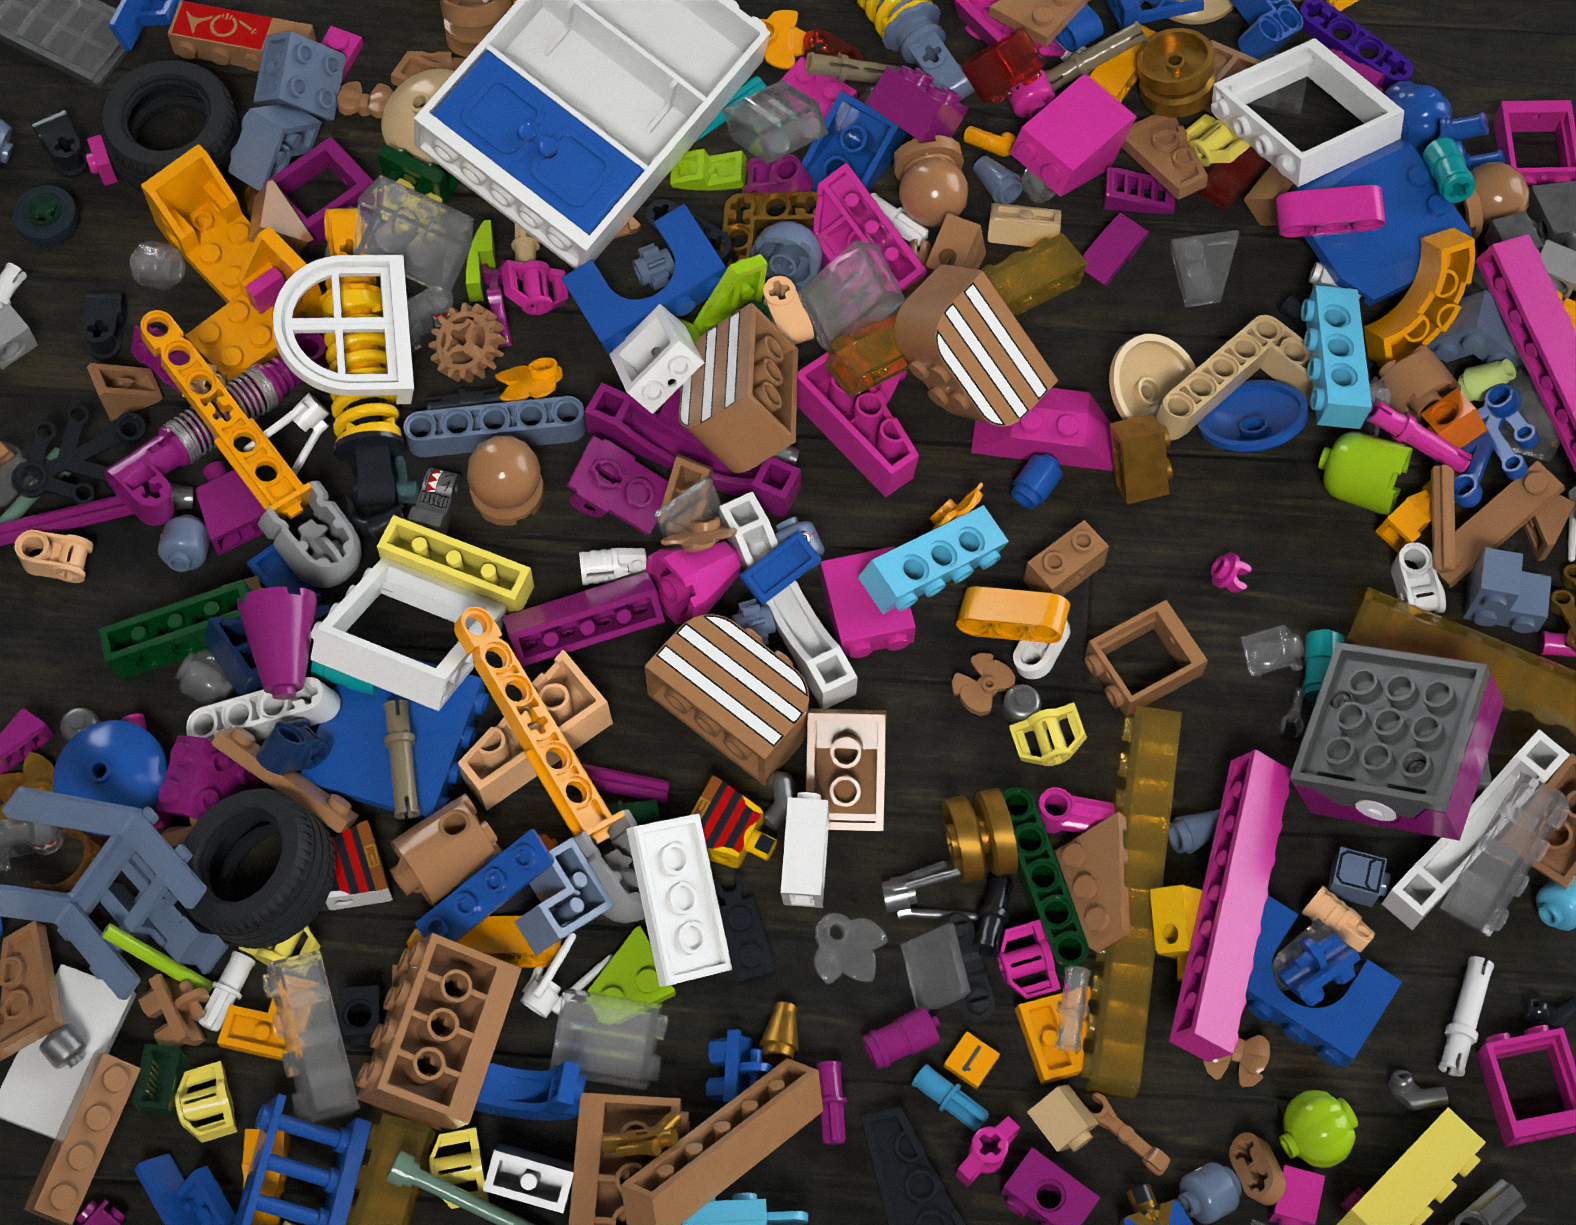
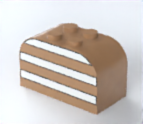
M940 264L904 301L898 311L895 322V336L900 350L910 362L908 365L910 371L926 384L931 400L950 414L996 426H1010L1020 421L1058 382L1052 370L982 270Z
M751 302L708 330L695 342L705 363L681 386L679 421L681 425L734 473L751 470L796 442L798 348Z
M706 614L696 616L685 622L645 665L648 695L766 786L768 777L773 772L780 770L806 737L809 707L807 684L802 675L793 667L792 661L784 653L777 650L773 652L763 644L762 638L752 629L746 628L744 630L732 620L720 615Z

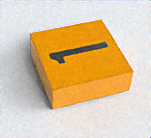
M966 1032L943 1067L977 1090L999 1059L1000 1053L969 1032Z

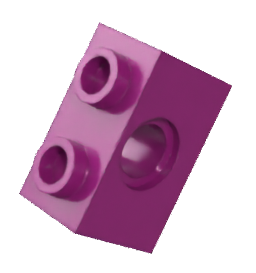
M1033 1147L1004 1185L1001 1196L1006 1199L1004 1204L1010 1211L1021 1218L1028 1215L1040 1225H1082L1100 1199L1098 1195ZM1041 1191L1054 1193L1058 1199V1206L1052 1209L1042 1207L1037 1200V1194Z

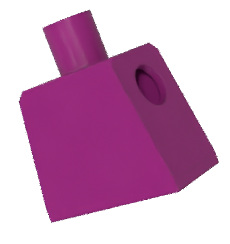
M221 461L208 464L203 469V474L208 483L199 486L196 489V494L209 537L219 556L264 534L258 522L265 510L235 470L228 472Z

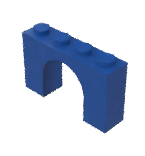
M685 204L654 221L661 239L675 259V268L670 281L657 294L637 300L617 295L608 286L593 260L588 261L561 278L609 357V354L659 304L676 318L690 313L696 305L710 297L727 270Z
M1268 895L1260 922L1261 933L1257 939L1253 956L1254 967L1249 976L1245 995L1246 1004L1249 1006L1248 1009L1257 1018L1263 1021L1271 1020L1282 1027L1283 1033L1292 1041L1299 1044H1304L1305 1042L1317 1050L1318 1056L1327 1064L1334 1067L1340 1065L1346 1069L1354 1060L1402 984V981L1367 960L1344 996L1336 1003L1326 1007L1311 1008L1293 1002L1278 987L1273 975L1272 963L1275 951L1292 927L1298 914Z

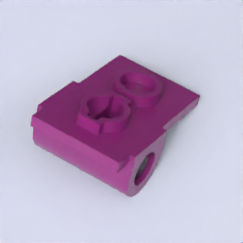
M592 436L566 487L573 490L569 501L579 512L596 518L602 517L609 512L648 536L657 522L669 481L636 462L635 456L605 438L600 440L596 436ZM586 503L591 505L595 511L585 508L584 505Z

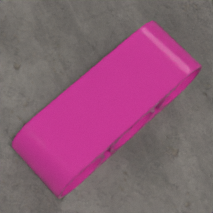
M1377 185L1293 191L1281 194L1276 198L1279 234L1283 237L1293 238L1372 231L1380 229L1386 224L1382 188Z

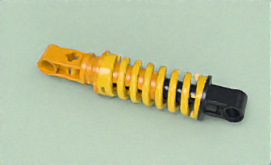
M326 208L324 229L325 238L328 241L329 257L338 255H367L364 210L362 208ZM376 276L339 277L342 318L383 317L381 288L375 286L377 282ZM331 279L325 280V285L328 290L319 297L318 306L323 313L322 318H334ZM384 332L343 333L346 374H387ZM325 333L324 343L328 348L326 351V362L329 364L328 370L337 372L335 333ZM330 393V398L334 401L331 406L332 416L336 419L333 423L334 434L338 437L333 446L334 456L342 462L351 464L353 476L352 493L355 507L393 506L395 502V482L390 460L399 456L405 449L404 440L401 437V429L395 424L399 418V411L393 406L396 402L395 395L342 396Z

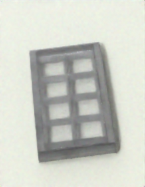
M0 0V41L94 88H100L129 52L123 49L108 26L116 9L99 0ZM144 26L143 29L141 30V32H140V34H139L137 40L141 37V35H142V34L144 33V31L146 30V26Z

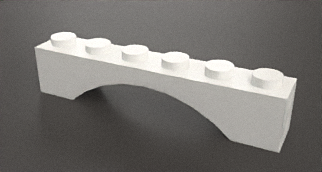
M753 491L719 506L721 525L737 529V534L727 538V540L740 553L741 565L744 571L779 545L770 521ZM794 581L765 603L764 606L769 605L775 626L821 709H827L856 695L857 675L840 645L821 624L803 595L798 583Z
M1538 730L1471 805L1460 841L1441 837L1392 888L1382 905L1413 930L1553 777L1570 754L1541 730Z

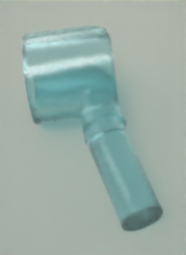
M399 456L396 458L398 471L396 488L399 502L416 504L419 497V482L408 481L405 458Z

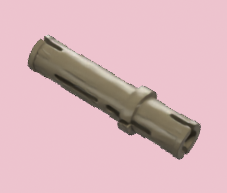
M1136 20L1133 24L1080 53L1078 51L1073 52L1070 59L1044 72L1052 88L1056 91L1081 75L1086 74L1089 76L1090 70L1148 39L1138 20Z
M810 52L805 62V73L808 75L833 77L836 82L853 80L877 84L887 66L899 69L901 67L849 59L848 55L839 54L835 57Z
M395 700L384 703L383 707L387 726L384 745L389 749L395 808L394 817L397 819L405 818L406 803L408 819L420 815L412 746L416 743L415 734L410 732L408 701L399 700V706H397L398 715H396Z

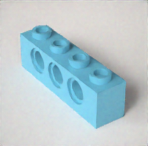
M1315 285L1309 299L1304 300L1301 309V319L1306 321L1307 326L1304 347L1305 350H1309L1310 354L1307 376L1313 382L1310 400L1311 409L1316 410L1317 425L1360 429L1372 409L1358 290Z
M983 505L871 560L858 576V579L882 614L895 608L901 612L917 602V597L925 594L929 598L940 592L946 586L945 583L951 580L955 584L963 581L974 572V568L978 566L982 570L989 568L1000 560L999 552L1009 541Z

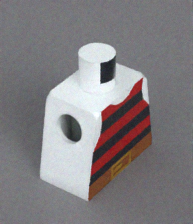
M368 820L331 837L335 847L336 869L333 886L325 902L328 909L337 910L393 900Z

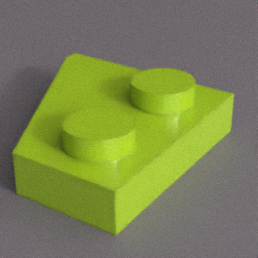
M761 254L738 260L728 266L694 321L693 325L700 335L739 311L745 303L750 301L762 302L768 263Z
M641 926L636 927L586 992V997L604 1032L676 995L672 985L659 987L651 945Z

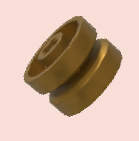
M1173 28L1155 33L1142 43L1137 52V70L1140 98L1147 109L1156 115L1176 118L1198 113L1211 103L1213 84L1216 83L1214 50L1206 36L1191 29Z
M999 788L977 792L974 800V809L970 801L963 795L943 799L942 814L947 846L954 869L959 868L962 871V874L958 876L960 883L965 884L982 880L986 864L996 876L1017 872L1018 853L1008 807Z

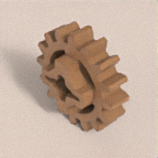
M462 303L461 311L451 307L449 308L450 317L448 319L442 316L438 318L442 324L441 328L431 330V333L437 336L436 341L430 342L428 347L437 352L430 358L431 361L439 365L437 370L457 382L463 379L468 383H472L474 374L482 379L485 378L484 369L486 367L495 370L494 357H503L504 353L498 350V345L506 343V338L498 333L504 329V326L496 321L498 317L496 314L479 304H475L472 307L467 303Z

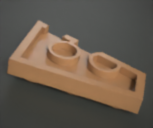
M1154 114L1132 125L1121 148L1176 199L1179 200L1207 187L1208 175L1195 149L1190 147L1187 141L1186 130L1183 125H1179L1177 117L1169 118Z
M33 921L3 938L0 958V985L2 986L0 1000V1061L64 1025L46 926L38 921Z

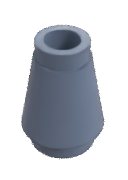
M988 156L981 157L974 164V173L977 174V177L995 202H1001L1004 205L1010 204L1019 197L1023 184L1020 182L1018 174Z
M1220 810L1175 817L1173 823L1167 826L1168 839L1174 850L1178 853L1186 852L1191 854L1213 840Z

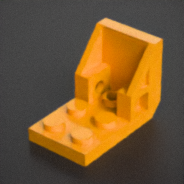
M197 144L141 184L154 221L165 238L225 302L229 303L242 293L237 276L253 245V242L248 241L251 223L242 214L238 199L208 153Z
M270 226L257 234L237 276L242 293L185 335L186 340L193 344L208 364L217 365L216 373L227 375L226 383L232 381L233 378H237L239 374L243 375V371L257 363L263 365L279 354L273 335L275 304L262 314H259L251 305L245 287L274 266L283 275L286 283L295 272L307 265ZM318 283L307 290L299 299L292 318H321L323 316L321 308L318 306V299L322 295Z

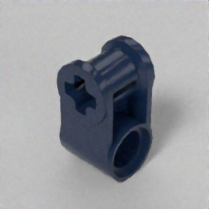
M301 717L286 722L279 721L275 723L256 754V759L266 770L278 775H284L287 772L315 768L329 755L332 745L327 739H320L310 729V723L305 718Z

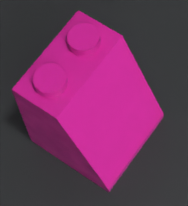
M1084 74L1022 126L1010 154L1061 197L1106 172L1107 167H1112L1137 116L1088 75Z

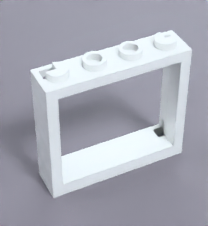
M1316 38L1213 84L1211 112L1214 116L1223 121L1239 138L1246 141L1261 157L1269 161L1297 187L1401 139L1404 110ZM1308 76L1364 124L1302 153L1246 104Z
M382 557L373 568L366 569L361 581L356 586H350L345 598L340 603L333 604L328 616L322 622L318 621L311 631V638L314 639L311 660L439 711L474 668L472 653L467 655L459 641L442 662L434 668L346 633V631L380 594L402 601L454 623L466 609L474 606L481 607L492 616L500 631L503 625L502 616H505L507 605ZM473 618L466 619V627L469 628L468 630L475 635L483 633V628L479 621Z

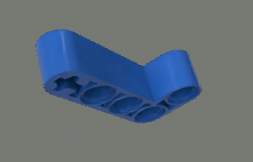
M1231 0L1250 25L1238 39L1239 48L1242 53L1260 60L1279 50L1303 27V18L1290 0Z

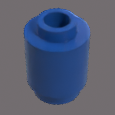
M1033 454L1014 480L1011 496L1028 509L1034 510L1037 505H1042L1063 476L1060 470V463L1049 454Z

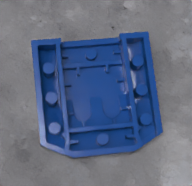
M1403 139L1386 145L1300 187L1295 185L1292 190L1293 192L1361 185H1377L1382 188L1386 224L1380 229L1304 237L1335 284L1341 288L1357 289L1358 294L1365 297L1363 302L1368 306L1378 303L1412 285L1419 267L1422 237L1453 227L1472 237L1471 229L1453 203L1448 202L1441 196L1436 180L1432 178L1427 165L1414 146Z

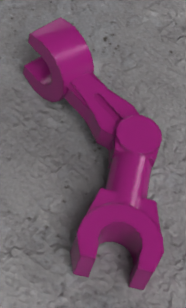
M506 260L501 261V266L495 270H489L487 263L482 264L480 268L484 283L490 286V289H487L490 310L498 316L496 321L504 326V329L498 334L506 338V343L498 345V348L512 346L501 284H503L501 267Z

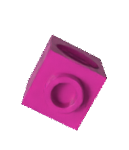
M1284 1165L1281 1170L1286 1180L1285 1192L1278 1202L1271 1205L1268 1221L1278 1225H1315L1325 1176Z

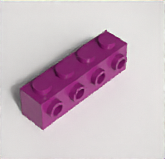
M647 571L502 616L512 651L522 667L555 657L563 649L566 653L665 622L656 587Z

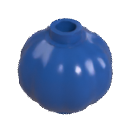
M1413 84L1405 86L1393 98V102L1404 110L1401 139L1411 143L1418 150L1421 148L1426 149L1432 141L1437 140L1440 136V126L1434 125L1436 118L1446 115L1451 117L1452 115L1449 101L1438 89L1429 85Z

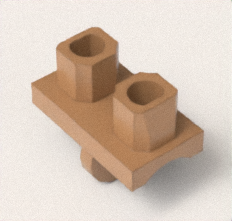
M156 974L150 978L149 983L152 988L142 995L138 1001L143 1012L148 1017L156 1018L163 1013L167 1023L154 1031V1037L158 1046L164 1050H173L184 1044L198 1046L204 1042L206 1038L198 1020L205 1017L202 1005L210 999L207 989H193L190 980L180 983L174 978H163L162 974Z

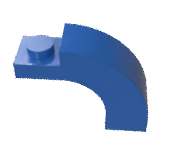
M564 1061L555 1069L548 1071L522 1070L490 1063L474 1110L530 1120L555 1121L573 1119L579 1116L580 1097L584 1093L587 1075L579 1074L581 1064Z

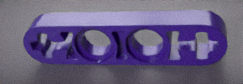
M1305 0L1299 10L1304 22L1302 29L1309 35L1316 38L1329 49L1341 50L1344 52V55L1353 60L1365 63L1385 74L1382 86L1387 89L1399 81H1410L1413 66L1405 56L1326 1ZM1315 13H1317V14L1320 15V16H1317V15H1316V16H1314L1313 18H1311V17L1308 16V14L1312 16V15H1314ZM1343 29L1349 33L1350 37L1341 40L1336 38L1332 31ZM1370 48L1376 52L1377 57L1367 59L1360 54L1359 50ZM1382 60H1386V63L1383 62L1382 66L1380 67ZM1396 70H1399L1401 72L1397 73L1396 75H1392L1390 73L1395 72Z

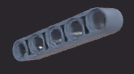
M562 396L418 411L406 418L403 428L409 450L418 457H434L472 453L478 444L493 436H513L527 443L529 447L574 442L582 438L586 432V420L583 404L575 397ZM568 416L576 418L571 422L562 421L563 418ZM531 420L539 421L538 424L533 426L525 425V423ZM494 424L503 425L501 428L496 430L489 429V427ZM456 428L466 429L462 433H452ZM419 432H429V434L424 437L415 436Z

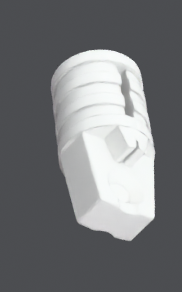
M611 548L608 550L579 552L583 585L599 584L600 582L608 583L646 571L647 556L644 548Z

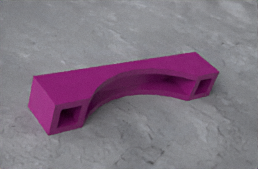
M601 382L585 410L588 433L601 439L605 438L619 447L670 469H673L678 454L712 467L713 486L715 489L736 498L753 491L763 510L785 519L801 489V469L771 457L751 470L734 473L692 434H689L688 437L682 435L655 419L657 416L655 412L653 414L629 394Z

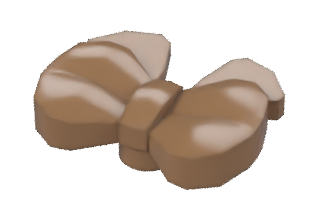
M348 82L341 86V90L337 95L339 112L344 115H352L358 112L361 116H369L371 114L375 118H382L385 105L393 90L388 85L379 83L375 86L371 95L363 94L360 82Z
M979 653L971 658V664L981 676L977 682L968 676L956 673L951 683L953 695H960V701L963 706L978 716L988 715L991 712L992 697L998 691H1008L1015 685L1016 677L1012 670L1006 664L993 660L994 656L988 653Z
M1261 1035L1246 1041L1239 1038L1233 1054L1209 1062L1203 1060V1064L1207 1073L1217 1080L1221 1079L1231 1060L1239 1062V1084L1242 1087H1251L1263 1079V1075L1260 1072L1264 1071L1269 1061L1270 1045L1266 1038Z

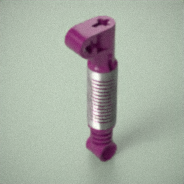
M297 333L295 339L305 355L310 356L309 358L317 365L328 369L324 338L318 333ZM278 354L276 358H272L268 363L263 365L257 363L243 371V375L239 374L237 378H233L232 381H228L227 385L223 386L248 419H259V416H263L265 412H269L283 401V396L287 391L301 384L303 380L289 369L280 354ZM215 398L211 402L216 408L215 419L223 418L225 421H229L230 412L222 413L216 406ZM190 406V410L180 413L179 417H174V420H169V422L163 424L158 429L157 436L104 471V476L112 490L147 525L158 526L165 524L174 515L175 507L171 485L164 476L178 466L186 467L201 458V455H205L207 451H212V448L217 447L216 444H212L216 439L197 412L193 411L194 408ZM149 486L151 496L146 497L145 489Z

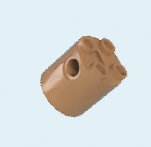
M466 794L451 801L390 841L392 848L399 858V863L391 868L390 872L406 896L412 892L422 893L428 903L434 907L453 893L461 881L471 875H475L486 866V862L492 856L502 852L496 843L498 839L486 821L480 822L475 815L477 810Z

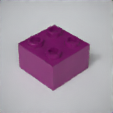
M904 65L900 69L887 66L866 102L868 106L922 142L936 141L935 135L952 138L969 109L959 102L961 96L948 87L943 86L940 89L932 84L934 78L930 74L919 68L912 70Z

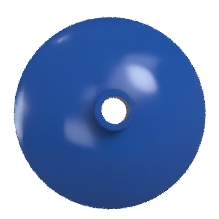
M1272 380L1245 381L1198 422L1197 425L1201 436L1207 442L1220 449L1235 453L1263 452L1287 443L1304 428L1309 416L1308 403L1305 396L1298 389L1286 383Z
M122 720L99 722L77 733L63 748L54 768L53 792L143 810L145 807H150L156 812L159 789L164 782L168 769L167 757L161 744L144 728ZM106 766L105 775L97 778L98 769ZM87 832L98 836H110L99 833Z

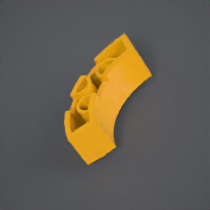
M1454 227L1421 238L1419 267L1410 289L1399 304L1387 315L1374 323L1364 326L1368 357L1375 361L1377 366L1382 368L1392 360L1400 362L1411 355L1418 347L1432 342L1441 331L1446 332L1462 308L1459 302L1463 296L1466 284H1471L1475 265L1474 238Z

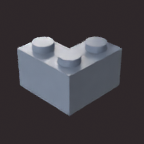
M288 104L250 108L242 120V131L237 144L231 151V162L227 172L260 191L265 181L289 165L291 157L304 155L312 150L322 122L305 111Z
M1486 290L1461 298L1459 305L1462 308L1446 332L1441 331L1427 345L1445 363L1474 354L1485 364L1504 359L1510 360L1514 367L1524 364L1492 295Z
M1485 547L1467 578L1463 619L1473 620L1481 626L1500 625L1511 627L1519 633L1538 632L1548 618L1552 577L1523 572V554Z
M573 837L549 851L554 859V864L529 883L541 903L514 921L535 955L540 954L615 906V903L604 889Z

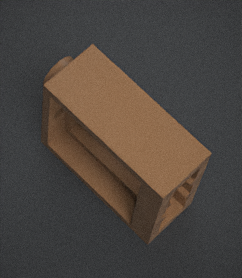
M1167 600L1090 640L1085 654V664L1094 677L1099 676L1106 687L1105 693L1113 707H1119L1125 717L1202 676L1208 662ZM1154 629L1180 667V670L1131 695L1105 655Z

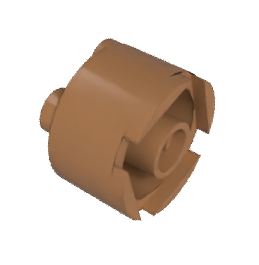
M1422 345L1400 362L1392 360L1380 369L1379 375L1381 379L1375 387L1374 398L1384 402V404L1403 415L1410 414L1416 418L1418 424L1426 427L1427 424L1422 418L1421 413L1454 389L1458 388L1461 391V385L1437 355L1427 345Z

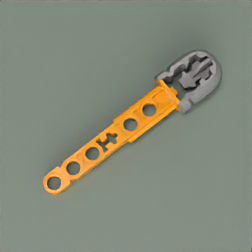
M161 310L148 312L141 320L140 336L154 357L160 355L163 369L215 436L214 443L264 508L265 512L258 522L260 529L268 539H274L273 545L293 573L303 582L314 587L330 588L346 581L358 569L362 557L361 542L352 524L334 501H328V492L319 481H312L305 485L301 483L253 418L248 419L193 344L183 338L184 333L168 313ZM153 322H161L167 326L168 332L164 336L155 337L148 333L147 327ZM181 350L189 355L190 360L185 365L177 366L169 361L168 356L173 351ZM196 379H204L210 383L212 388L206 394H196L191 390L190 384ZM215 398L216 406L222 413L230 412L229 421H225L223 418L215 419L216 408L211 403ZM244 436L252 439L255 447L250 452H240L234 447L233 443L237 438ZM268 465L275 469L277 476L272 481L264 482L256 476V469L260 466ZM309 504L314 510L313 515L317 520L322 521L324 525L316 524L311 519L299 526L297 531L301 537L298 542L288 530L289 526L283 519L286 517L294 518L303 512L302 507ZM327 530H328L329 533H330V538H329V539H328V538L326 537V535H325V533L327 532ZM308 547L313 552L311 556L307 553Z
M476 606L466 609L454 624L455 634L467 655L472 653L474 667L526 752L524 754L573 834V839L596 873L604 889L615 903V906L604 912L603 915L612 921L625 924L645 919L626 828L637 826V822L629 809L622 810L613 816L611 815L512 649L506 642L500 639L503 634L488 611ZM467 618L479 621L483 628L481 635H475L467 629ZM488 651L497 653L502 659V668L490 666L485 658V653ZM510 684L518 687L522 693V701L515 702L511 700L506 694V685ZM526 705H528V707L530 708V710H529L528 712H527V711H524V712L520 715L519 712H520ZM537 723L540 729H534L531 731L528 727V724ZM546 752H555L560 756L562 760L561 769H554L549 766L546 761ZM567 785H573L581 791V803H574L567 797ZM610 837L615 850L601 857V853L596 845Z

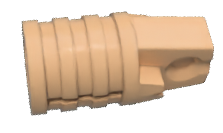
M1324 885L1301 912L1303 915H1307L1312 922L1317 923L1322 930L1327 931L1328 935L1335 932L1343 942L1358 952H1362L1374 938L1375 932L1361 920L1362 917L1352 907H1348L1343 900L1338 899L1334 893L1328 891V888Z

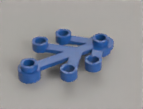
M1507 384L1495 385L1487 391L1484 406L1477 411L1483 422L1487 421L1486 427L1488 430L1462 448V450L1470 454L1474 451L1475 453L1467 473L1454 478V501L1459 506L1471 508L1480 502L1483 490L1479 483L1493 449L1501 459L1502 468L1509 479H1520L1528 471V466L1523 457L1515 454L1500 430L1504 420H1506L1514 429V438L1522 449L1535 447L1540 440V436L1532 424H1527L1518 411L1522 403L1518 390ZM1434 460L1435 466L1443 465L1442 463Z

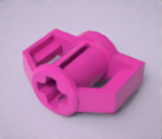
M507 260L501 267L504 295L522 307L525 313L531 315L544 314L562 306L569 299L568 289L561 279L566 275L564 270L549 268L546 262L537 260L525 263ZM517 276L522 281L524 294L518 290ZM548 282L553 284L554 301L549 297Z
M1040 919L1003 930L997 963L1004 982L1023 999H1030L1061 989L1055 971L1054 958L1045 938ZM1033 934L1035 944L1004 953L1008 941ZM1037 957L1034 961L1011 967L1013 963ZM1041 971L1045 972L1047 979L1020 988L1013 982L1015 979Z
M1008 1116L996 1127H984L977 1131L972 1138L968 1157L957 1169L956 1177L968 1188L981 1173L990 1174L999 1170L1004 1163L1009 1144L1018 1135L1020 1126Z

